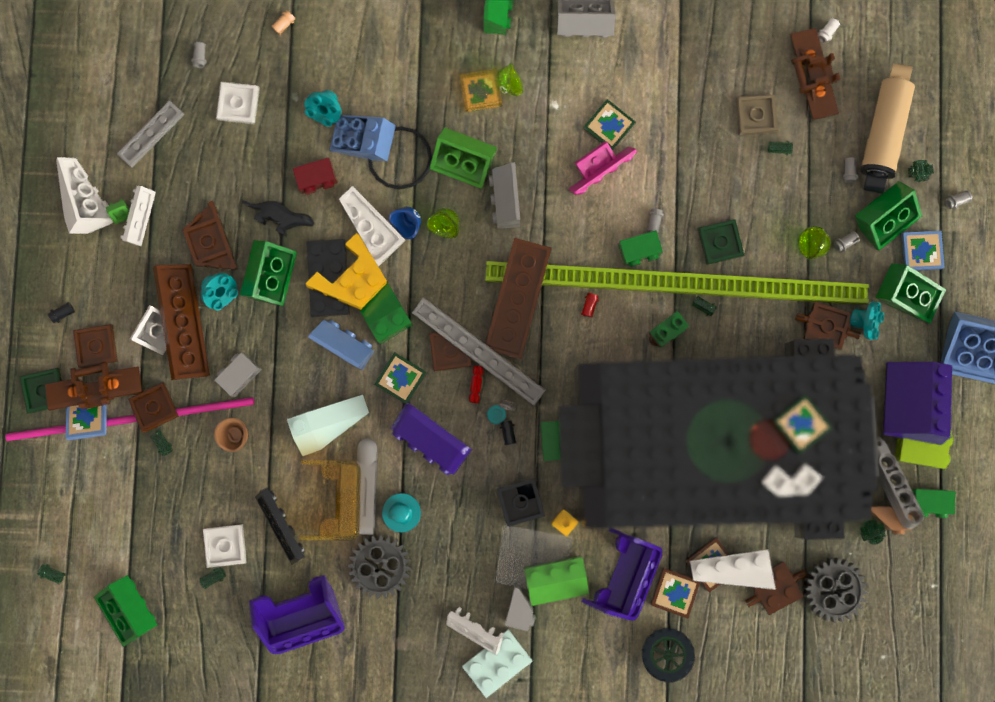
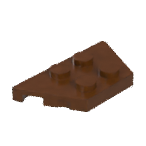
M210 201L208 206L201 213H198L194 220L183 229L194 264L200 267L238 270L215 203Z

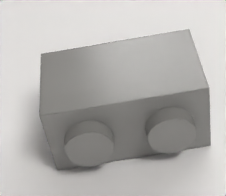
M242 352L235 354L230 360V365L227 368L223 367L217 373L218 377L214 380L232 397H236L262 370Z

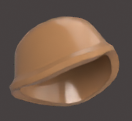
M229 418L217 425L214 432L215 441L222 449L236 452L245 445L248 439V430L241 420Z

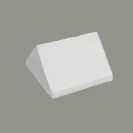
M149 305L130 339L163 355L166 351L160 309Z

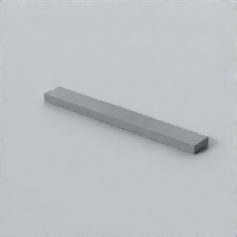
M423 297L412 313L532 405H535L546 391L541 385Z

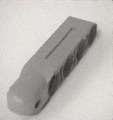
M877 437V442L881 443V446L877 444L878 479L900 524L906 529H913L922 522L924 518L923 512L896 458L891 454L886 442ZM881 461L886 462L888 467L883 466ZM890 479H894L897 485L892 484ZM899 496L903 497L906 503L901 502ZM908 514L914 517L915 522L908 518Z
M368 438L361 440L357 447L354 534L374 535L378 447L375 441Z

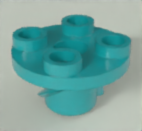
M330 90L313 92L305 100V115L326 127H331L332 124L340 119L342 110L338 103L337 95Z
M227 273L209 275L204 278L201 285L202 302L207 307L216 311L228 305L237 297L239 292L235 279Z
M872 301L867 311L859 309L852 311L850 324L852 327L863 328L866 339H878L879 324L884 321V312H881V303Z
M399 493L391 496L385 502L382 517L385 524L391 530L407 532L418 524L421 518V508L413 496Z

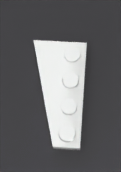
M353 186L339 198L379 267L406 240Z

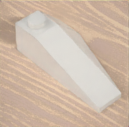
M57 157L56 162L63 213L68 232L71 234H88L112 224L113 220L106 211V207L109 205L97 194L99 191L90 184L87 179L88 175L77 159Z

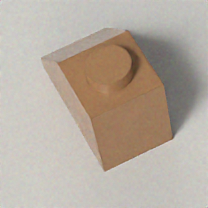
M871 506V516L886 530H892V534H905V531H912V529H906L900 524L892 506Z

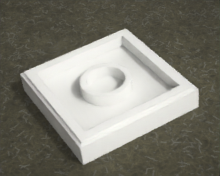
M221 82L216 119L255 124L259 87Z
M243 524L203 529L207 568L247 563Z

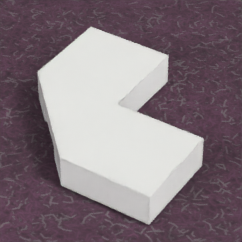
M803 464L792 479L774 466L761 483L777 496L809 494L821 480V477L806 464Z

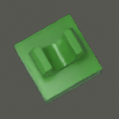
M120 199V202L115 204L112 202L110 206L106 207L108 215L115 224L127 220L130 209L123 199Z

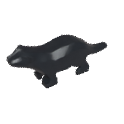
M242 200L245 206L260 211L255 214L254 219L266 225L265 219L272 220L275 224L279 225L276 231L287 237L286 231L288 229L298 226L312 227L315 224L311 216L294 213L277 201L253 204Z

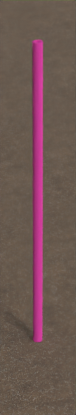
M254 398L176 408L178 415L181 416L254 405ZM135 415L107 419V426L134 423L137 420ZM66 425L7 433L5 438L6 441L66 433Z

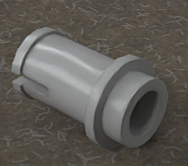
M195 42L193 44L194 54L191 62L194 67L203 68L207 63L205 60L206 44Z
M846 158L844 159L845 174L843 179L846 183H854L858 178L856 174L857 159Z
M968 190L954 196L949 195L945 199V204L948 209L954 210L964 203L971 202L972 195Z
M651 209V212H649L648 232L656 230L659 233L661 217H664V214H662L663 210Z
M852 231L841 239L837 238L833 243L836 251L845 252L846 248L860 241V239H857L859 238L858 234Z

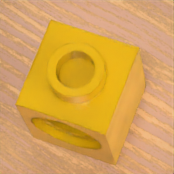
M562 508L551 522V525L567 537L579 521Z

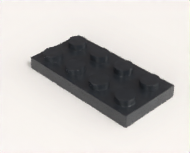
M345 239L307 241L309 279L316 272H319L330 283H334L347 270ZM309 289L311 317L350 315L348 304L338 301V299L332 296H326L315 289Z
M268 488L261 490L255 498L289 562L293 565L305 557V550L300 542L297 543L295 540V531L291 525H287L285 521L286 515L282 508H278L274 492L272 490L269 491Z

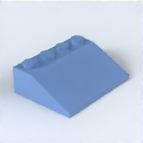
M954 311L947 329L941 363L952 365L953 375L995 384V320Z

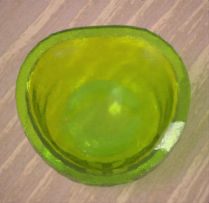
M513 63L498 71L496 81L502 93L519 96L523 93L522 80L515 71Z
M449 208L439 209L427 221L428 229L436 235L444 238H456L459 234V216Z
M812 226L801 232L798 246L800 252L806 258L815 259L823 257L828 253L831 240L823 228Z

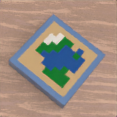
M941 231L905 232L901 234L904 265H908L916 271L944 269Z
M79 405L66 407L65 438L67 440L106 435L107 405L88 409H80Z

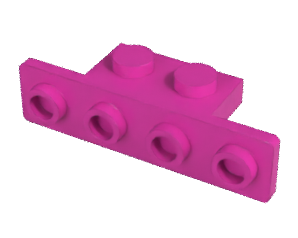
M604 141L574 162L583 179L571 186L569 191L574 195L583 194L587 187L600 182L604 175L617 170L618 166L623 162L630 161L633 155L637 153L636 149L629 146L615 156L608 142Z

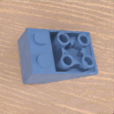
M341 115L340 119L336 122L329 151L375 161H388L396 125L383 117Z

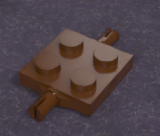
M818 302L813 303L808 316L797 312V317H795V320L806 323L803 339H834V349L842 350L844 340L848 336L859 339V335H861L860 331L850 329V312Z
M785 562L773 566L772 573L775 589L753 587L755 595L745 600L748 603L747 606L750 607L759 602L763 605L767 614L771 615L803 598L804 596L798 587L797 581L807 577L804 569L792 574Z

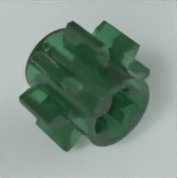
M927 160L912 162L913 166L908 168L909 177L914 178V182L927 181L929 176L934 174L933 165H929Z
M876 520L866 521L863 527L860 528L863 541L868 540L870 544H879L883 541V537H886L883 523L878 525Z

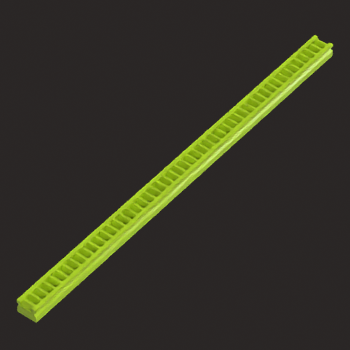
M487 261L486 282L502 283L508 262ZM547 265L542 285L859 305L869 303V299H867L869 284L561 265Z

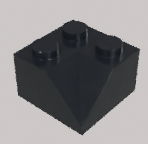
M534 478L497 488L507 527L545 517Z

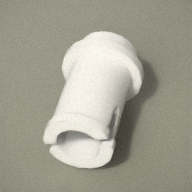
M830 18L823 30H819L818 37L820 42L827 43L832 39L831 36L840 26L836 19Z

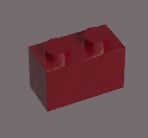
M329 157L292 168L298 189L302 194L305 193V195L313 194L320 188L330 189L334 187V184L338 183Z

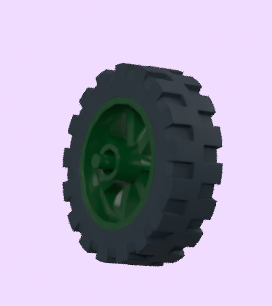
M662 628L654 631L647 637L642 649V660L646 670L653 678L661 682L673 683L682 680L690 673L695 661V651L690 639L683 632L673 628ZM666 640L675 642L670 650H668ZM662 641L664 643L665 651L656 648V646ZM679 645L683 653L673 654V651ZM654 651L663 654V656L654 660ZM673 657H683L680 666ZM665 659V668L662 669L656 663ZM670 660L676 666V669L667 670Z

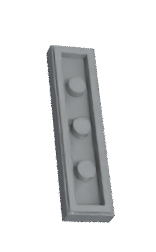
M169 100L117 154L132 168L184 116L183 112Z

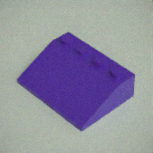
M887 362L883 435L937 445L945 443L951 438L952 365L938 362Z

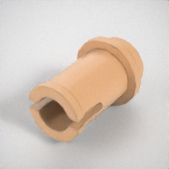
M289 11L282 12L283 15L271 26L279 35L291 23H294L295 17Z

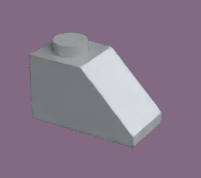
M515 583L505 626L528 631L529 626L534 625L536 615L533 614V607L519 584Z

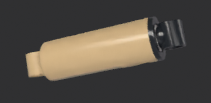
M893 63L889 78L882 80L869 139H867L865 155L860 168V172L866 175L863 189L865 191L883 194L887 179H893L896 175L897 163L900 158L903 136L915 85L910 81L913 66Z

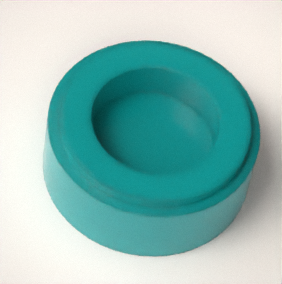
M494 405L489 408L487 418L492 424H501L506 419V411L502 406Z

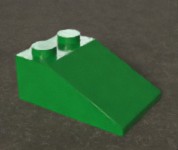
M891 263L875 298L888 306L931 324L946 289L908 265Z
M388 282L360 310L380 345L413 326Z

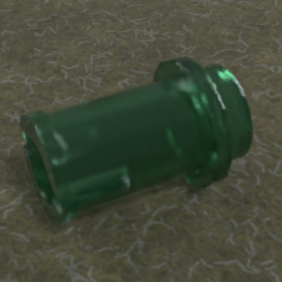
M769 141L768 154L778 153L785 154V156L792 154L793 143H789V141Z
M698 295L691 305L704 312L706 316L709 315L711 317L717 308L714 305L715 303L711 304Z
M161 431L155 432L159 440L154 433L150 436V439H152L159 450L158 453L162 454V456H166L173 451L171 448L172 444L167 442Z
M43 564L37 575L40 576V579L45 578L60 585L65 573L51 568L49 564Z
M215 567L212 572L199 578L200 584L204 589H207L218 581L222 582L226 577V573L222 567Z

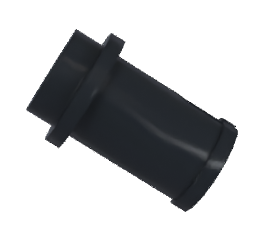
M67 302L55 310L51 309L48 316L53 323H60L61 319L75 313V310Z
M512 420L501 422L499 427L500 429L502 428L504 445L517 443L513 429L515 424H512Z

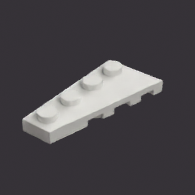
M768 550L690 561L693 581L775 589Z

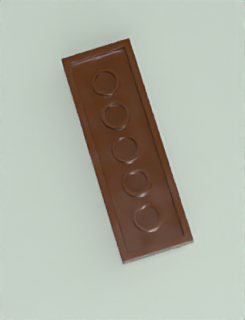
M514 238L486 345L497 353L522 359L550 257L551 247Z
M191 264L156 265L153 267L171 380L210 376Z

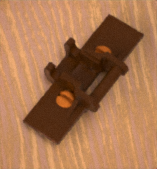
M816 28L790 34L796 58L791 60V63L795 66L798 77L799 93L806 94L812 119L816 120L839 114L831 85L840 80L839 73L833 74L831 62L835 60L834 53L829 54L827 57L823 56ZM802 65H805L807 68L811 85L807 84V80Z
M107 362L81 369L71 368L70 380L45 384L49 411L79 405L80 409L108 405L110 400L116 397L142 392L138 366L109 372ZM102 372V376L97 378V382L84 384L78 378Z

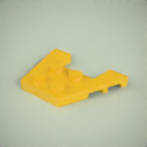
M356 233L345 244V247L358 259L334 283H330L319 272H316L305 284L309 289H315L326 296H332L338 299V301L361 310L387 284V280L360 235Z

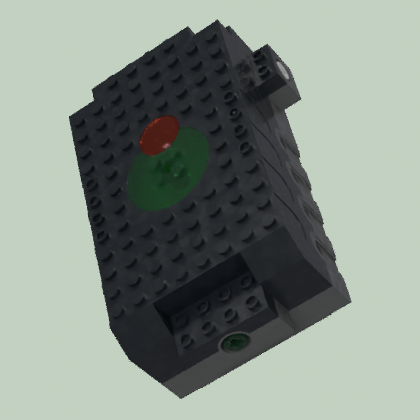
M834 339L793 340L785 343V356L596 362L578 364L574 369L576 405L558 407L561 487H579L580 524L584 528L612 529L794 523L796 538L819 540L845 539L844 522L871 519V491H877V477H879L874 397H872L871 383H865L862 356H854V354L834 355ZM806 395L833 428L804 452L798 454L772 421ZM803 464H806L821 477V480L809 494L777 496L761 483L774 466L792 479Z

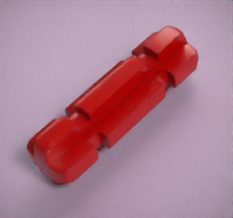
M474 366L469 402L479 403L483 367Z

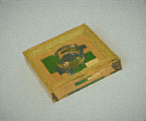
M496 68L459 74L466 112L502 107Z

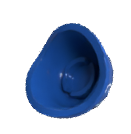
M406 206L394 210L389 215L390 223L403 238L413 239L417 235L421 225V217L415 209Z

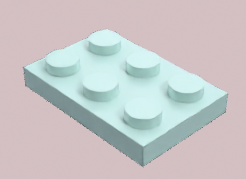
M507 629L503 633V639L497 655L484 648L463 664L462 667L487 698L529 665L532 659L510 630Z

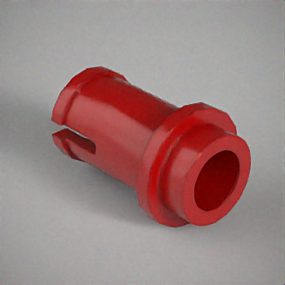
M588 293L584 297L586 301L581 315L593 318L596 303L599 302L598 295Z

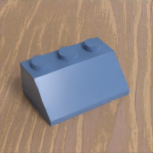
M331 319L329 322L323 320L308 336L310 339L362 371L375 352L371 349L372 345L363 339L361 342L354 339L356 337L355 334L347 329L345 332L338 329L340 325Z

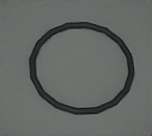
M403 126L395 127V131L412 132L421 138L427 147L428 163L426 170L419 179L411 184L401 186L388 184L377 175L373 168L372 160L368 159L370 171L376 180L386 187L398 190L411 188L421 182L429 172L432 161L431 148L425 137L416 130Z

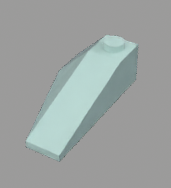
M360 395L289 418L287 422L302 456L322 450L344 431L366 416L369 410L364 396Z

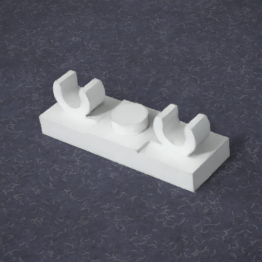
M137 186L133 190L135 194L134 198L131 199L132 204L127 224L123 227L125 229L124 236L121 235V238L125 242L141 246L155 191Z
M460 607L457 608L455 613L452 611L447 616V626L497 655L503 639L502 632L498 637H494L492 634L495 628L492 627L489 633H487L480 624L469 621V612L466 616L461 617L459 614L462 608Z

